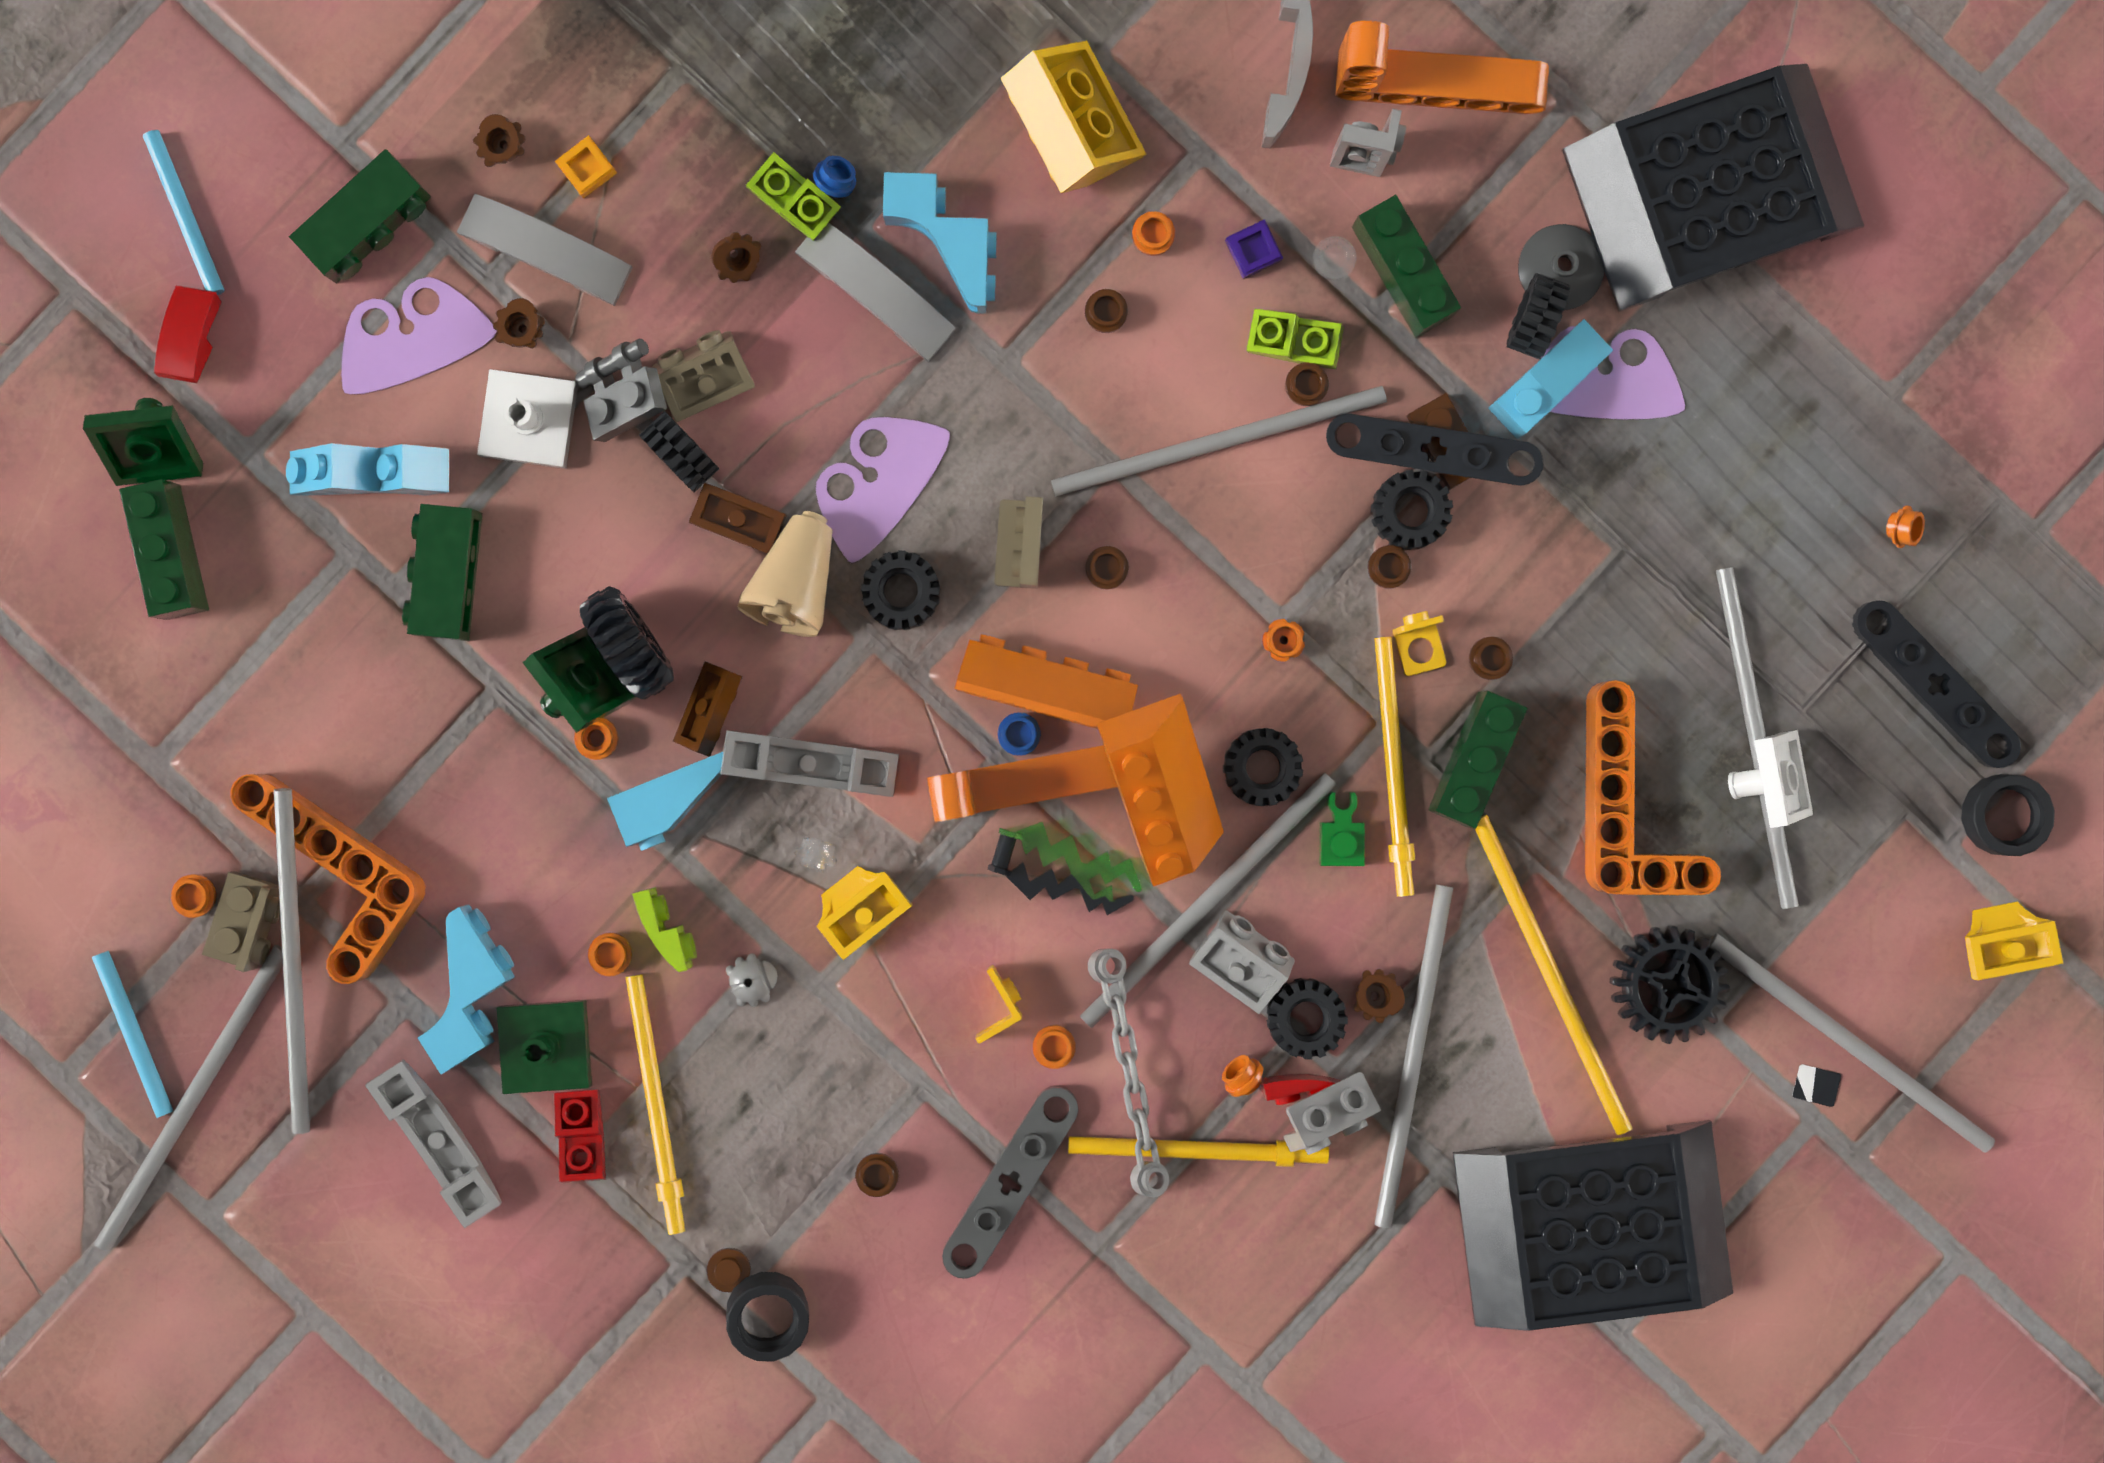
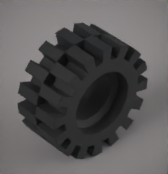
M1535 273L1528 285V289L1525 290L1522 302L1518 306L1517 314L1513 319V325L1508 334L1506 347L1541 359L1551 344V339L1557 331V325L1562 319V312L1566 308V300L1570 294V285Z
M665 411L639 434L655 454L693 492L697 491L719 470V467Z
M1411 469L1391 476L1382 484L1373 497L1375 499L1370 511L1374 517L1371 520L1373 527L1376 526L1378 528V535L1381 539H1387L1389 545L1402 547L1403 550L1426 547L1446 532V527L1451 523L1453 516L1450 515V509L1453 508V500L1449 501L1447 494L1450 492L1447 486L1444 488L1439 483L1441 479L1437 476L1431 477L1427 475V471L1420 470L1419 472H1414ZM1416 494L1426 502L1428 514L1421 525L1415 527L1406 526L1397 518L1395 506L1402 495Z
M902 550L894 553L888 552L883 554V557L876 558L871 563L872 565L869 570L865 571L864 581L861 584L862 600L869 614L881 625L894 630H910L913 627L924 624L935 613L937 604L939 605L940 582L932 566L927 560L925 561L921 558L920 555ZM894 575H909L917 583L918 595L915 601L907 607H895L885 598V585Z
M1269 728L1247 731L1238 738H1235L1230 748L1226 750L1223 765L1227 786L1233 791V794L1246 803L1256 806L1277 805V803L1291 797V793L1296 791L1300 785L1298 783L1300 777H1303L1304 771L1302 769V754H1299L1298 746L1295 742L1291 741L1282 732ZM1259 750H1267L1273 753L1279 761V773L1268 784L1255 783L1247 774V761L1254 752Z
M1299 978L1294 979V982L1289 984L1286 982L1281 987L1282 989L1274 995L1271 1004L1267 1007L1268 1020L1266 1021L1267 1027L1271 1032L1270 1035L1282 1050L1296 1058L1299 1056L1304 1059H1312L1314 1056L1319 1058L1326 1056V1052L1330 1049L1334 1051L1339 1046L1337 1044L1339 1039H1343L1345 1036L1344 1027L1345 1024L1348 1025V1017L1345 1015L1346 1007L1344 1002L1341 1001L1339 995L1332 988L1316 979L1309 978V980H1303ZM1302 1002L1317 1004L1323 1013L1321 1027L1310 1035L1297 1033L1293 1030L1290 1023L1292 1010Z

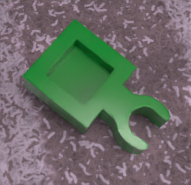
M1330 792L1327 804L1333 815V822H1320L1319 865L1365 866V823H1352V814L1356 810L1358 803L1357 795L1349 792L1350 803L1348 807L1339 809L1335 805L1336 793Z

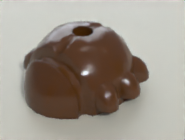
M498 114L489 115L481 122L479 126L480 132L477 133L473 142L479 148L476 151L477 156L485 158V166L492 167L496 164H506L525 153L522 144L526 139L523 134H520L522 127L519 122H509L508 118ZM508 143V146L503 149V145Z
M733 232L730 236L721 239L714 246L711 255L712 263L716 270H718L719 279L725 280L729 278L732 283H736L739 279L749 281L759 262L761 243L752 241V236L749 234L741 236L738 232Z
M524 298L514 299L507 303L506 308L496 312L498 320L493 324V329L498 334L495 336V341L506 343L512 347H528L533 349L537 345L536 340L543 337L541 327L545 325V318L537 314L538 310L529 300ZM527 327L526 331L522 333V328Z
M1377 969L1374 974L1369 970H1365L1362 973V980L1357 987L1356 1002L1353 1006L1354 1011H1363L1365 1020H1370L1374 1017L1378 1023H1383L1388 1015L1393 1016L1398 1013L1404 1006L1405 996L1401 986L1396 985L1395 974L1389 973L1385 976L1381 969ZM1372 992L1377 994L1376 1000L1371 998Z

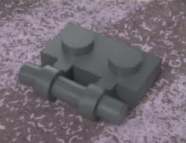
M637 339L632 343L623 342L612 349V354L605 358L596 357L585 364L584 370L575 375V380L579 387L586 389L591 385L594 386L595 394L583 400L594 441L607 442L667 409L657 368L646 366L642 368L640 358L649 353V347L643 339ZM621 369L623 379L615 383L613 373Z

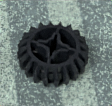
M608 586L602 591L598 590L590 595L588 600L580 605V617L589 636L594 641L604 660L611 667L613 673L618 676L621 683L635 697L645 700L651 695L655 696L666 689L665 686L674 681L673 668L663 649L641 615L638 614L632 603L627 600L620 590Z
M1669 925L1665 930V935H1663L1660 928L1652 927L1649 932L1650 942L1644 935L1636 934L1634 940L1638 949L1635 950L1628 945H1624L1621 950L1623 954L1629 957L1627 962L1625 963L1620 960H1614L1613 962L1615 968L1623 970L1622 977L1613 976L1609 979L1610 984L1622 987V991L1611 995L1612 1001L1615 1003L1626 1002L1618 1011V1015L1623 1019L1633 1016L1629 1025L1630 1029L1638 1032L1644 1028V1037L1649 1040H1654L1660 1033L1661 1041L1666 1044L1672 1043L1675 1033L1680 1041H1689V1028L1698 1035L1705 1034V1027L1701 1021L1704 1019L1712 1024H1716L1718 1018L1711 1010L1713 1007L1720 1009L1727 1007L1726 1002L1718 999L1717 996L1718 992L1725 993L1730 990L1728 984L1718 982V978L1725 976L1729 971L1724 966H1713L1721 958V953L1717 950L1706 952L1710 941L1704 937L1695 941V931L1685 929L1680 935L1678 927ZM1674 949L1672 957H1667L1660 968L1654 970L1644 968L1648 960L1656 954ZM1689 956L1698 968L1700 989L1693 986L1689 981L1688 971L1690 964L1687 963ZM1653 977L1677 981L1676 985L1685 988L1686 991L1682 992L1676 989L1673 991L1663 988L1662 983L1654 981ZM1639 980L1647 983L1651 989L1649 1004L1652 1005L1650 1013L1641 1002L1638 992ZM1689 999L1695 1001L1685 1013L1674 1018L1665 1019L1667 1012H1673L1674 1007L1681 1000Z

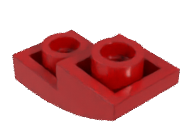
M175 286L163 319L157 344L154 373L158 377L198 383L213 348L206 337L222 303L216 292Z
M1285 1074L1262 1078L1261 1088L1267 1101L1275 1099L1276 1105H1284L1300 1100V1093L1307 1092L1309 1097L1341 1080L1312 1074Z
M599 1090L554 1093L555 1137L559 1138V1182L606 1180L604 1130Z

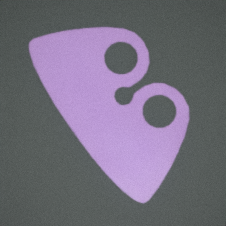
M430 277L418 279L406 288L401 300L405 317L414 324V330L410 334L405 335L400 332L399 324L401 320L398 312L392 304L385 300L375 298L365 300L352 311L346 327L343 345L342 389L348 394H365L405 383L471 354L489 342L497 331L493 329L491 321L472 302L448 284ZM430 288L439 296V307L434 313L421 315L413 308V295L419 289ZM373 308L383 310L389 320L388 328L385 332L376 336L366 333L361 324L364 313Z
M1576 326L1568 327L1561 331L1551 342L1548 349H1546L1545 354ZM1632 329L1618 334L1610 345L1613 349L1609 354V361L1613 365L1612 372L1608 375H1603L1598 371L1597 366L1550 412L1590 418L1651 419L1679 414L1685 410V403L1677 377L1660 345L1646 331ZM1629 339L1640 340L1646 346V359L1638 366L1627 365L1620 357V348Z
M890 417L870 418L862 421L854 429L850 439L851 453L856 461L864 467L875 468L878 473L877 479L869 483L863 479L862 472L847 463H836L827 467L816 482V495L822 515L827 519L826 524L833 530L832 537L838 548L849 562H857L868 555L904 516L930 480L946 452L950 439V432L948 430L920 421ZM871 429L881 431L887 439L885 451L876 457L864 454L860 448L861 436ZM844 473L852 478L854 491L848 499L836 500L828 494L827 482L834 474Z

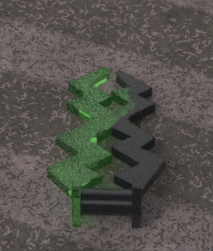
M1043 821L1015 832L1000 828L998 832L1000 836L992 863L988 865V870L1005 875L1029 900L1044 888H1046L1052 900L1077 888L1080 890L1088 912L1102 903L1106 915L1132 902L1134 896L1129 894L1113 899L1112 885L1094 894L1089 879L1100 873L1104 884H1107L1125 873L1136 892L1142 890L1130 858L1111 867L1108 851L1092 861L1082 863L1073 835L1050 846ZM1016 840H1021L1025 855L1034 847H1037L1043 867L1064 855L1071 874L1058 884L1052 868L1029 881L1024 862L1013 870H1008Z

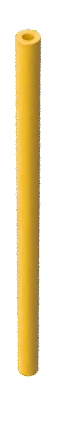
M1483 815L1475 831L1616 1135L1625 1134L1633 1129L1489 817L1488 815Z

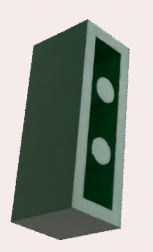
M385 148L297 228L289 238L324 276L337 284L341 279L348 280L361 269V261L373 250L379 251L385 248L394 238L393 232L405 221L411 222L418 218L426 209L425 203L431 196Z
M1396 194L1357 217L1352 225V229L1415 338L1451 319L1462 308Z
M159 479L120 488V496L148 617L170 620L209 611L181 485Z
M420 503L419 514H414L411 526L412 538L416 540L415 557H410L407 565V580L409 583H412L411 598L405 601L402 612L403 625L407 626V634L469 641L483 513L470 508Z
M1488 690L1477 693L1428 811L1465 827L1477 828L1526 714L1527 707Z

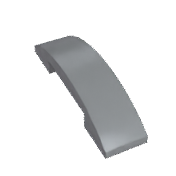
M1281 0L1279 20L1294 22L1295 30L1286 95L1273 93L1270 95L1266 109L1261 146L1263 148H1271L1288 125L1306 82L1313 44V21L1310 0Z
M474 194L457 230V233L496 252L500 251L570 283L576 289L615 306L633 268L628 263L571 234L478 194Z
M830 223L826 225L814 241L807 237L795 251L799 257L826 279L838 285L928 362L956 329L910 286Z
M726 730L720 774L893 797L899 754Z
M404 1059L365 1085L389 1121L396 1120L443 1188L440 1192L441 1196L463 1228H466L501 1205L500 1196L471 1144L438 1097Z

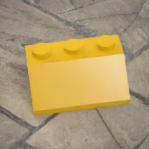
M1087 40L1034 50L1001 77L1012 104L1021 116L1029 132L1030 139L1036 145L1049 170L1050 177L1056 183L1060 193L1088 187L1147 155Z

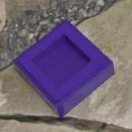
M1265 219L1225 239L1243 279L1283 260V256Z

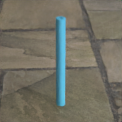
M159 130L148 131L143 134V139L205 290L216 292L217 295H220L225 289Z
M106 951L93 956L92 960L156 1118L173 1112L174 1110L110 952Z

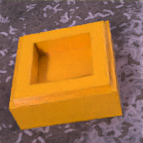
M589 135L555 160V163L583 199L617 174V171Z

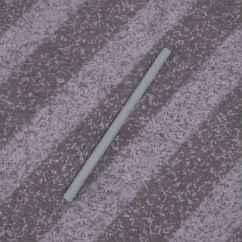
M1379 386L1053 479L1051 484L1054 495L1057 497L1334 418L1342 414L1387 402L1383 386Z
M1730 567L1716 570L1753 765L1754 769H1760L1755 740L1765 738L1766 733L1734 568ZM1759 795L1781 909L1798 907L1799 903L1784 826L1770 828L1765 795Z
M1326 773L1309 787L1126 969L1123 976L1126 994L1337 785ZM1112 983L1109 986L1110 996L1112 997L1115 994L1120 996L1118 983ZM1103 993L1080 1015L1083 1021L1091 1028L1111 1010L1104 1000Z
M291 788L274 789L273 792L292 1133L304 1134L310 1132L293 800Z
M1436 884L1374 1225L1382 1228H1392L1453 887Z
M1715 933L1709 939L1710 950L1719 951L1722 959L1978 1149L1986 1153L1993 1147L1995 1143L1993 1137L1718 933Z
M274 945L94 1242L95 1246L99 1249L110 1251L275 980L283 966L281 946Z

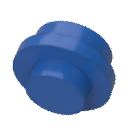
M829 156L817 164L813 172V179L817 187L825 194L843 198L849 196L856 186V171L853 165L845 158Z
M1019 712L1008 715L1002 720L998 728L1000 745L1006 752L1012 755L1022 756L1029 754L1038 746L1041 738L1039 724L1032 716L1026 713Z

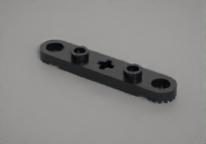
M1357 414L1337 416L1331 421L1326 432L1328 446L1335 454L1342 457L1523 486L1534 482L1541 475L1544 467L1543 455L1532 443ZM1345 423L1355 424L1361 433L1359 443L1353 448L1341 446L1337 439V431ZM1436 436L1440 438V445L1447 447V452L1445 455H1439L1436 462L1429 461V453L1422 452L1423 444L1431 443L1433 437ZM1519 450L1527 451L1534 459V468L1526 476L1514 475L1509 468L1511 455Z
M1872 601L1863 604L1856 610V613L1853 614L1852 623L1854 633L1941 725L1978 760L1977 762L1990 768H2004L2016 761L2021 750L2020 739L2016 732L1893 605L1885 601ZM1873 610L1880 611L1881 614L1885 615L1884 618H1887L1886 629L1879 635L1871 633L1866 625L1867 616ZM1929 676H1942L1944 678L1941 683V687L1944 690L1943 693H1929L1927 690L1931 686V682L1928 679ZM1994 734L2004 738L2003 740L2006 742L2005 747H2007L2004 750L2005 754H2002V757L1997 759L1991 757L1986 748L1988 739Z

